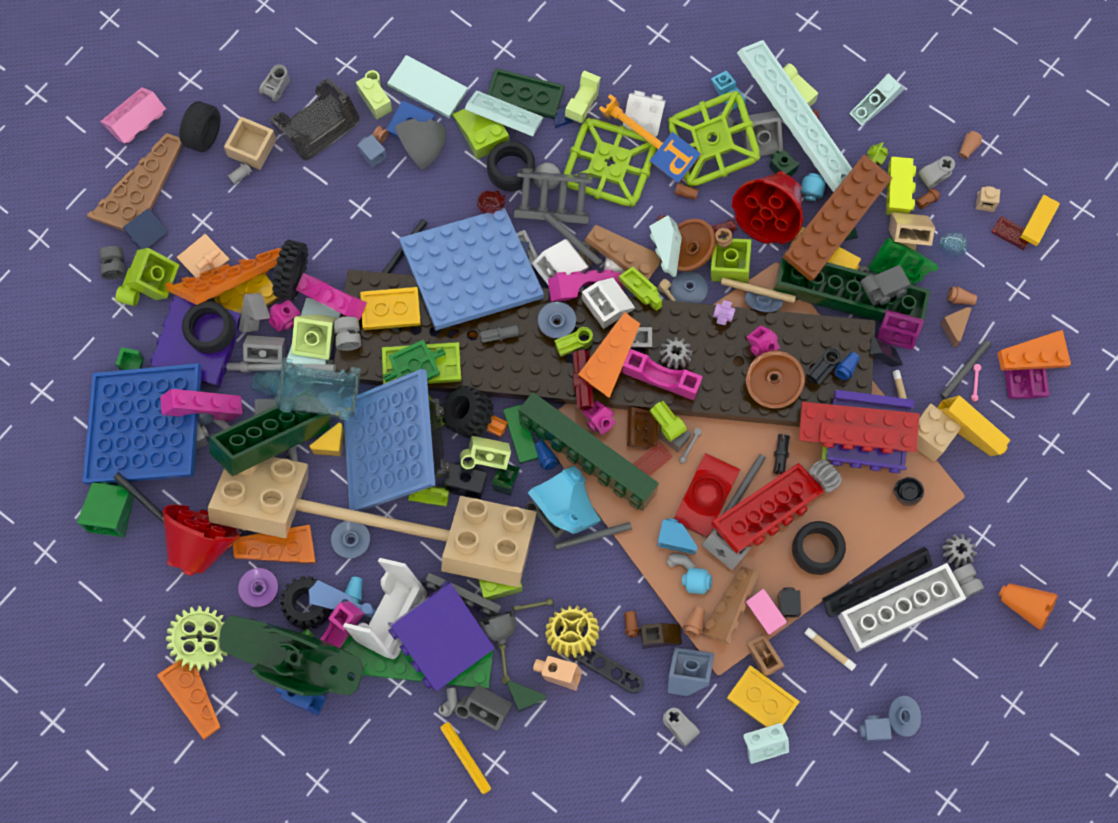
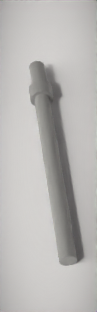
M241 361V363H227V370L241 371L242 373H250L251 371L336 372V365L271 364Z

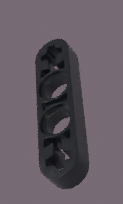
M592 647L590 652L586 650V654L590 657L591 653L595 654L590 664L587 663L589 658L586 656L580 658L578 657L579 653H577L575 660L627 692L636 694L642 690L643 680L640 676ZM597 658H602L605 661L604 668H596L594 661ZM618 668L622 671L620 679H614L611 676L613 669ZM626 673L630 675L627 678L628 680L634 681L636 679L638 681L637 685L639 688L634 687V689H631V684L625 681V685L621 683L625 679Z

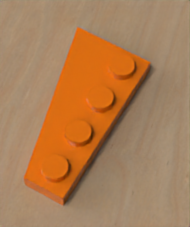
M625 312L578 374L608 398H610L640 326L639 322Z
M1063 330L997 352L1001 371L1067 368L1071 365Z
M310 525L290 528L287 538L259 533L239 537L233 544L235 559L316 564Z
M180 660L160 672L157 677L201 738L205 740L221 728L197 667L193 666L190 671L189 665L186 664L182 668L183 661Z

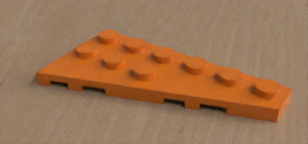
M276 248L257 254L256 259L238 260L239 264L231 267L229 264L200 272L199 277L181 278L182 282L174 285L172 282H169L165 286L167 291L198 305L212 297L220 296L222 292L228 289L236 288L242 282L252 280L259 274L267 273L269 269L277 265L276 260L282 249Z

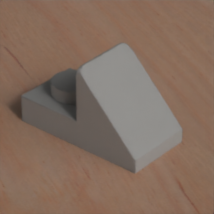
M261 293L244 294L239 330L243 333L258 331L260 320L269 319L270 314Z

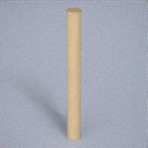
M724 277L721 281V285L791 303L795 302L796 296Z

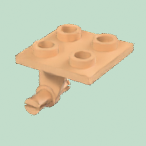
M206 234L177 256V259L194 277H199L200 272L223 266L230 260Z

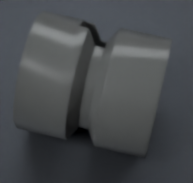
M106 246L98 251L102 278L115 280L126 275L125 264L123 263L124 253L121 247Z

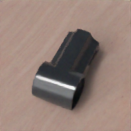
M836 348L825 350L823 356L806 374L809 380L819 386L829 373L835 369L836 365L839 364L841 359L840 352ZM833 356L836 361L830 362L826 357Z

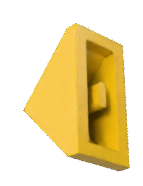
M339 422L309 446L312 453L341 456L344 436L342 424Z

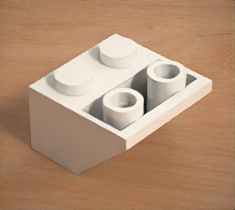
M567 239L543 251L532 263L547 284L548 279L555 277V273L566 272V275H571V272L582 271L583 274L589 268Z
M614 278L598 281L582 291L583 302L603 329L620 319L624 312L629 313L635 309Z

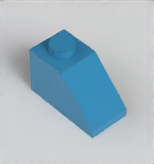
M671 518L662 520L657 547L695 555L697 546L683 524Z

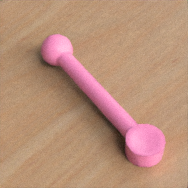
M975 364L973 367L975 377L973 395L971 396L972 401L978 400L977 387L979 371L981 370L980 364Z

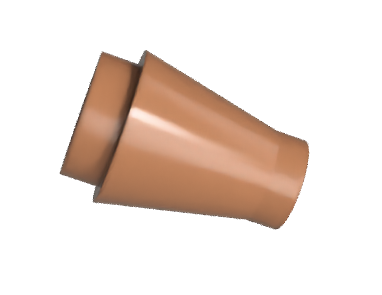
M975 131L967 133L961 150L958 153L959 156L968 159L982 144L981 140L983 137Z
M951 286L948 291L947 300L951 301V304L974 306L977 295L959 286Z
M695 606L683 625V632L687 636L698 638L699 634H702L705 614L703 608Z

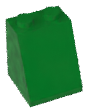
M92 482L77 524L88 533L125 538L134 496L120 484L114 486L107 482Z

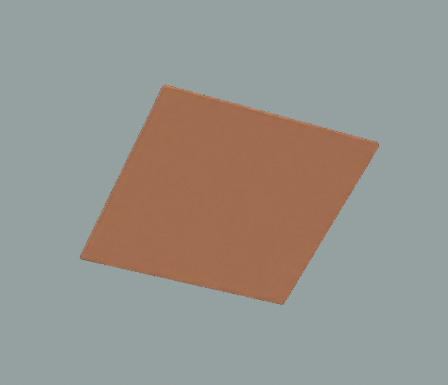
M779 263L772 264L751 278L747 284L773 290ZM735 289L713 304H722L723 300L732 302L731 307L752 308L745 301V295L748 291ZM795 299L794 303L783 301L782 307L777 310L820 315L811 303ZM739 358L733 360L734 365L738 367L744 364ZM833 369V370L830 372V374H831L832 376H836V375H835V370H836V369ZM872 380V394L885 396ZM565 404L558 410L659 483L656 495L644 511L630 506L629 501L624 497L619 498L613 493V489L609 486L604 487L597 481L598 478L594 475L586 474L579 464L571 463L564 453H558L553 450L551 444L545 440V443L558 457L557 460L564 469L575 466L580 470L582 476L586 479L584 484L591 505L607 528L628 522L631 523L632 530L617 533L613 536L678 624H680L683 631V625L695 606L705 610L704 628L705 623L709 620L715 607L724 596L741 567L753 569L759 574L751 595L745 599L746 607L744 612L739 614L737 619L739 625L737 630L732 631L730 637L733 639L730 645L706 637L703 634H699L698 638L688 636L698 651L714 653L712 670L718 676L751 653L747 646L748 642L764 634L768 640L773 638L821 603L822 598L842 588L965 497L937 460L935 462L931 461L918 450L916 453L906 452L905 466L907 470L901 471V474L889 473V469L881 468V471L869 470V466H862V469L851 468L850 464H842V466L832 465L842 478L839 487L830 493L824 491L823 495L808 504V510L801 517L795 515L793 517L794 520L786 527L781 525L779 527L780 530L771 537L768 534L764 537L765 541L757 547L752 545V548L737 566L731 570L702 546L707 539L706 537L687 528L685 529L697 546L695 555L657 547L662 520H667V518L674 519L705 453L740 469L719 514L721 516L759 454L765 456L766 459L739 503L780 476V467L779 474L773 473L775 463L774 451L777 448L779 434H783V442L784 434L790 436L788 446L789 458L786 460L785 471L800 463L809 473L813 464L821 460L822 443L798 441L799 427L675 415V417H679L683 421L687 430L691 432L688 442L677 453L660 439L662 432L660 431L661 426L658 423L657 433L659 440L657 445L647 450L627 446L628 410L610 408L614 413L612 417L616 424L608 432L600 435L598 432H592L586 425L588 421L583 415V411L577 410V405ZM696 428L701 429L702 433L695 440L686 457V462L680 463L679 458L683 456L691 442L694 430ZM906 477H913L919 480L924 487L922 500L914 506H905L898 502L894 494V488L898 480ZM814 521H824L838 528L846 543V552L841 563L835 570L823 575H814L801 569L792 554V543L796 534L804 525ZM813 533L806 536L803 540V550L812 561L825 563L834 557L835 548L827 536ZM672 553L685 554L696 565V568L708 570V573L712 575L711 590H708L706 594L688 593L686 586H682L683 574L687 573V570L682 565L668 566L666 560L669 558V555ZM786 587L800 590L801 615L799 618H785L787 624L772 635L767 633L746 603L751 597L765 589L778 608V593L780 590Z

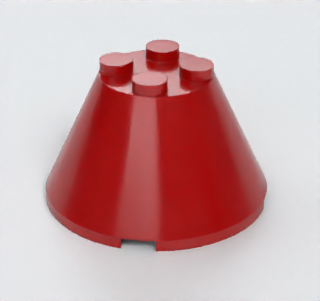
M782 171L744 183L737 189L732 199V208H734L736 222L745 233L762 243L770 244V242L784 244L793 240L800 232L803 224L801 185Z
M167 505L163 510L167 564L183 569L182 572L186 575L193 576L194 573H204L240 537L241 532L237 533L238 528L209 522V514L206 510L200 509L199 512L189 510L190 506Z

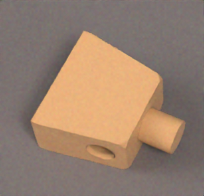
M548 656L546 661L536 659L533 667L534 671L542 673V677L546 681L577 691L583 673L578 664Z

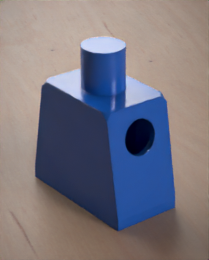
M279 687L275 689L276 693L282 695L281 699L317 716L327 698L324 695L300 696Z

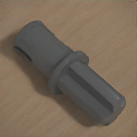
M517 324L502 328L497 326V329L480 332V338L483 343L495 340L502 341L505 338L519 336Z

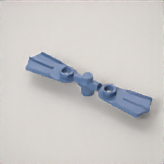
M319 580L308 590L309 604L335 610L337 605L345 600L352 602L364 612L362 617L368 616L373 618L376 612L370 604L364 603L361 605L354 603L350 595Z

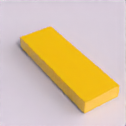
M1043 195L1020 238L1037 246L1060 203Z

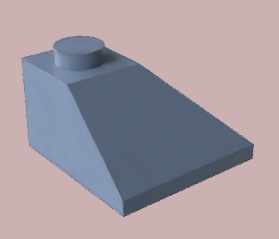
M674 648L669 673L668 693L689 696L708 686L714 653Z

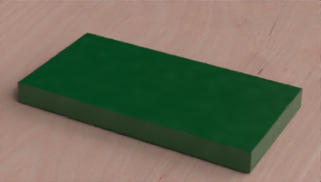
M495 68L487 95L537 115L555 119L565 85Z

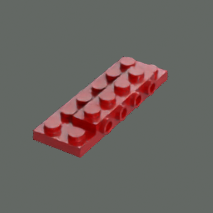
M802 402L798 441L822 443V447L827 448L841 445L842 449L847 450L861 447L862 451L867 452L881 449V453L893 454V451L916 453L920 413Z
M797 463L713 520L711 525L735 553L738 554L748 546L755 545L757 547L765 541V536L768 534L771 537L780 530L779 527L781 525L788 526L794 520L793 517L795 515L799 517L804 515L808 510V504L823 495L824 490L803 466Z

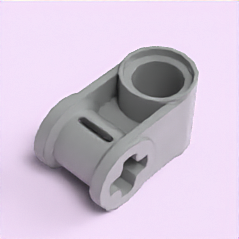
M275 65L259 88L261 95L265 94L275 102L280 99L290 82L286 67ZM280 74H284L281 78L277 77Z
M944 156L936 162L925 166L919 171L918 175L928 189H931L951 176L952 170L955 167V161L949 156Z
M670 708L663 715V723L684 747L700 734L698 728L678 708ZM675 714L677 716L676 721L670 722V715Z

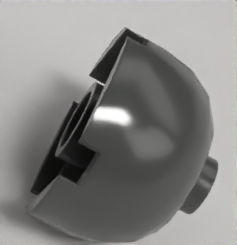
M513 610L506 611L505 615L498 613L477 621L490 642H496L497 645L507 643V638L514 634L517 625Z

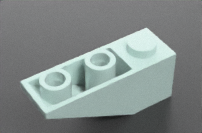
M888 73L849 114L863 126L888 106L904 88Z
M668 215L649 226L652 232L650 237L657 246L655 251L662 260L661 267L663 271L676 277L682 236L677 223Z

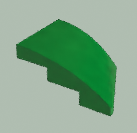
M890 238L886 239L868 266L870 271L879 274L900 265L911 285L923 280L924 276L931 271L939 269L938 265L902 243L894 242Z

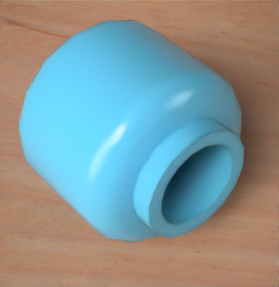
M809 173V176H805L801 184V194L805 196L807 201L815 202L816 199H821L826 188V182L823 177L814 173Z
M690 568L686 574H683L682 586H686L688 593L706 594L712 587V575L706 569Z

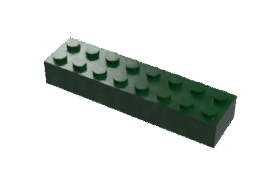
M783 257L780 259L773 287L774 291L794 295L797 300L882 322L886 310L920 318L925 321L931 292L929 289L910 285L907 293L902 297L897 298L895 296L883 305L879 303L873 306L860 284L862 279L873 274L827 262L817 276L810 281Z
M534 392L520 407L519 421L524 429L528 431L531 429L536 433L535 436L543 442L546 440L551 444L553 450L558 453H564L571 463L579 464L586 474L597 477V481L601 485L612 488L616 496L627 499L630 506L634 509L644 511L656 495L659 486L657 481Z

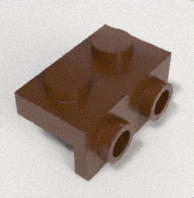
M634 407L628 409L627 446L648 450L657 445L659 440L657 433L658 422L650 413V410Z

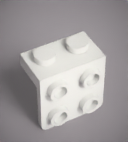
M635 90L634 93L629 94L625 114L656 137L659 132L666 100H663V96L652 94V97L645 96V92ZM623 123V126H625L626 129L632 130L629 126Z

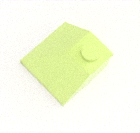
M325 315L295 316L291 354L329 360L335 338L334 321L337 317Z

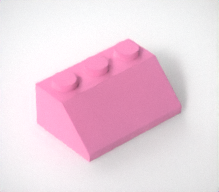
M141 87L100 122L120 142L125 144L134 140L135 135L139 131L147 129L152 120L160 118L166 108L153 91Z

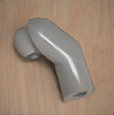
M672 553L666 560L667 565L670 567H674L676 564L682 565L687 571L690 568H696V565L685 554Z
M456 688L446 689L448 700L443 705H440L438 709L440 715L447 717L455 711V707L458 705Z

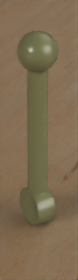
M549 598L543 602L518 605L512 608L513 611H519L543 605L552 606L554 601Z
M504 643L498 645V648L501 650L504 677L502 682L503 684H508L510 678L507 675L506 644Z

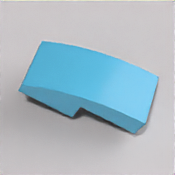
M727 71L711 78V82L719 96L734 91L740 92L736 87V81ZM740 92V95L744 99V103H746V98ZM737 102L735 103L732 110L738 107Z

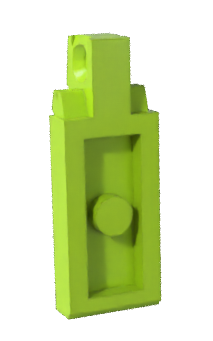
M631 267L618 276V281L642 303L650 304L656 311L662 307V299L659 297L660 294L657 288L637 269Z

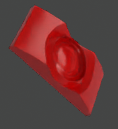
M705 453L674 519L678 520V523L683 524L685 528L708 538L713 529L711 523L718 518L740 469Z

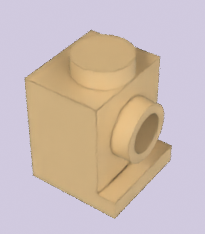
M991 186L981 187L980 191L977 192L975 209L994 212L999 204L1000 189Z

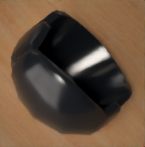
M906 477L897 481L894 494L897 501L902 505L914 506L922 500L924 487L916 478Z

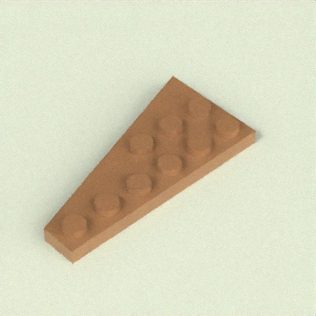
M166 133L151 148L152 151L145 158H142L138 162L139 164L133 170L131 169L111 189L112 192L105 199H102L93 211L86 215L87 218L125 232L123 227L146 209L149 208L151 211L183 146L180 138Z

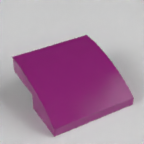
M886 310L877 338L885 343L913 350L924 320Z
M1046 369L1004 370L1008 399L1049 397Z

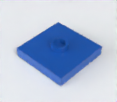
M402 100L386 130H388V134L399 138L395 129L397 124L411 119H416L418 122H427V119L434 120L435 114Z

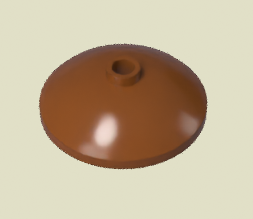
M689 219L677 225L682 236L677 270L682 272L693 271L703 266L712 256L716 246L713 228L704 220Z
M777 350L768 351L756 357L750 364L746 374V386L749 394L757 403L768 408H782L793 403L801 394L805 382L804 371L798 360L787 352ZM772 374H777L775 380L770 378Z

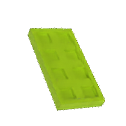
M459 342L426 344L427 348L432 352L443 347L446 355L436 359V366L440 375L428 380L427 384L460 382ZM408 346L382 347L383 375L393 371L388 355Z

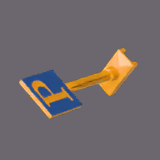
M610 94L608 98L611 103L606 105V109L602 106L599 108L603 116L608 120L611 116L621 120L655 146L658 151L651 158L650 162L679 183L700 157L701 153L673 132L662 143L624 114L623 110L619 108L620 105L617 99Z

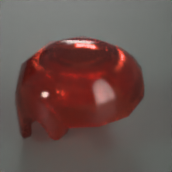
M498 190L495 192L483 191L478 196L477 206L483 213L494 214L496 211H501L504 208L506 195L502 196Z

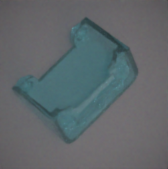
M283 358L276 405L284 412L294 410L338 416L340 419L349 420L350 417L355 415L361 369L351 367L349 373H345V370L342 369L341 373L303 368V364L296 366L293 364V359Z

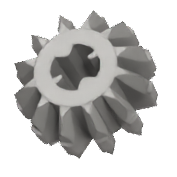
M674 337L673 342L668 338L666 344L661 345L662 351H660L659 356L663 357L662 363L668 362L667 368L674 365V369L678 370V365L685 368V363H690L692 351L689 350L690 343L684 344V338L680 342L677 337Z
M821 459L817 461L809 470L813 479L826 492H832L842 482L840 474L826 460Z
M954 534L952 539L948 538L945 541L947 545L942 547L946 551L943 557L950 558L947 561L948 564L954 562L955 567H958L960 564L963 567L967 565V562L972 563L974 561L972 557H975L977 552L973 551L976 545H970L969 543L972 540L971 538L964 540V534H961L959 538ZM957 548H960V549H961L960 551H963V553H962V554H959V553H958L959 550L956 551V549H957Z

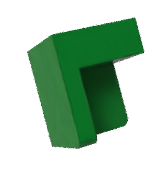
M121 347L116 366L119 370L141 369L145 358L138 350Z

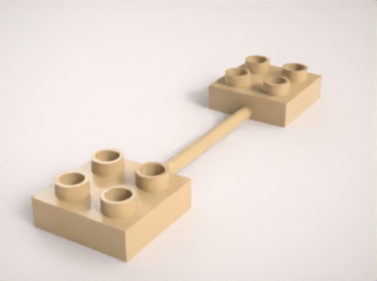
M272 457L233 477L224 469L208 506L209 522L282 538H287L296 511H302L445 541L447 543L442 556L441 571L514 587H520L537 515L536 511L460 496L451 529L445 530L302 500L301 497L308 481V464Z

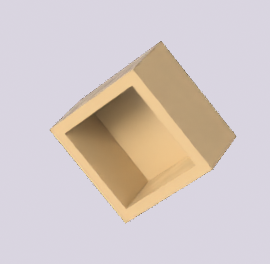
M240 117L224 148L228 157L261 170L277 139L274 130Z
M930 403L919 416L917 450L935 462L943 454L962 426Z

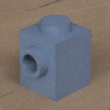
M372 134L364 137L357 144L359 153L372 168L387 158L385 148Z
M879 715L867 716V719L859 726L860 737H863L864 742L889 741L892 739L889 718L879 719Z

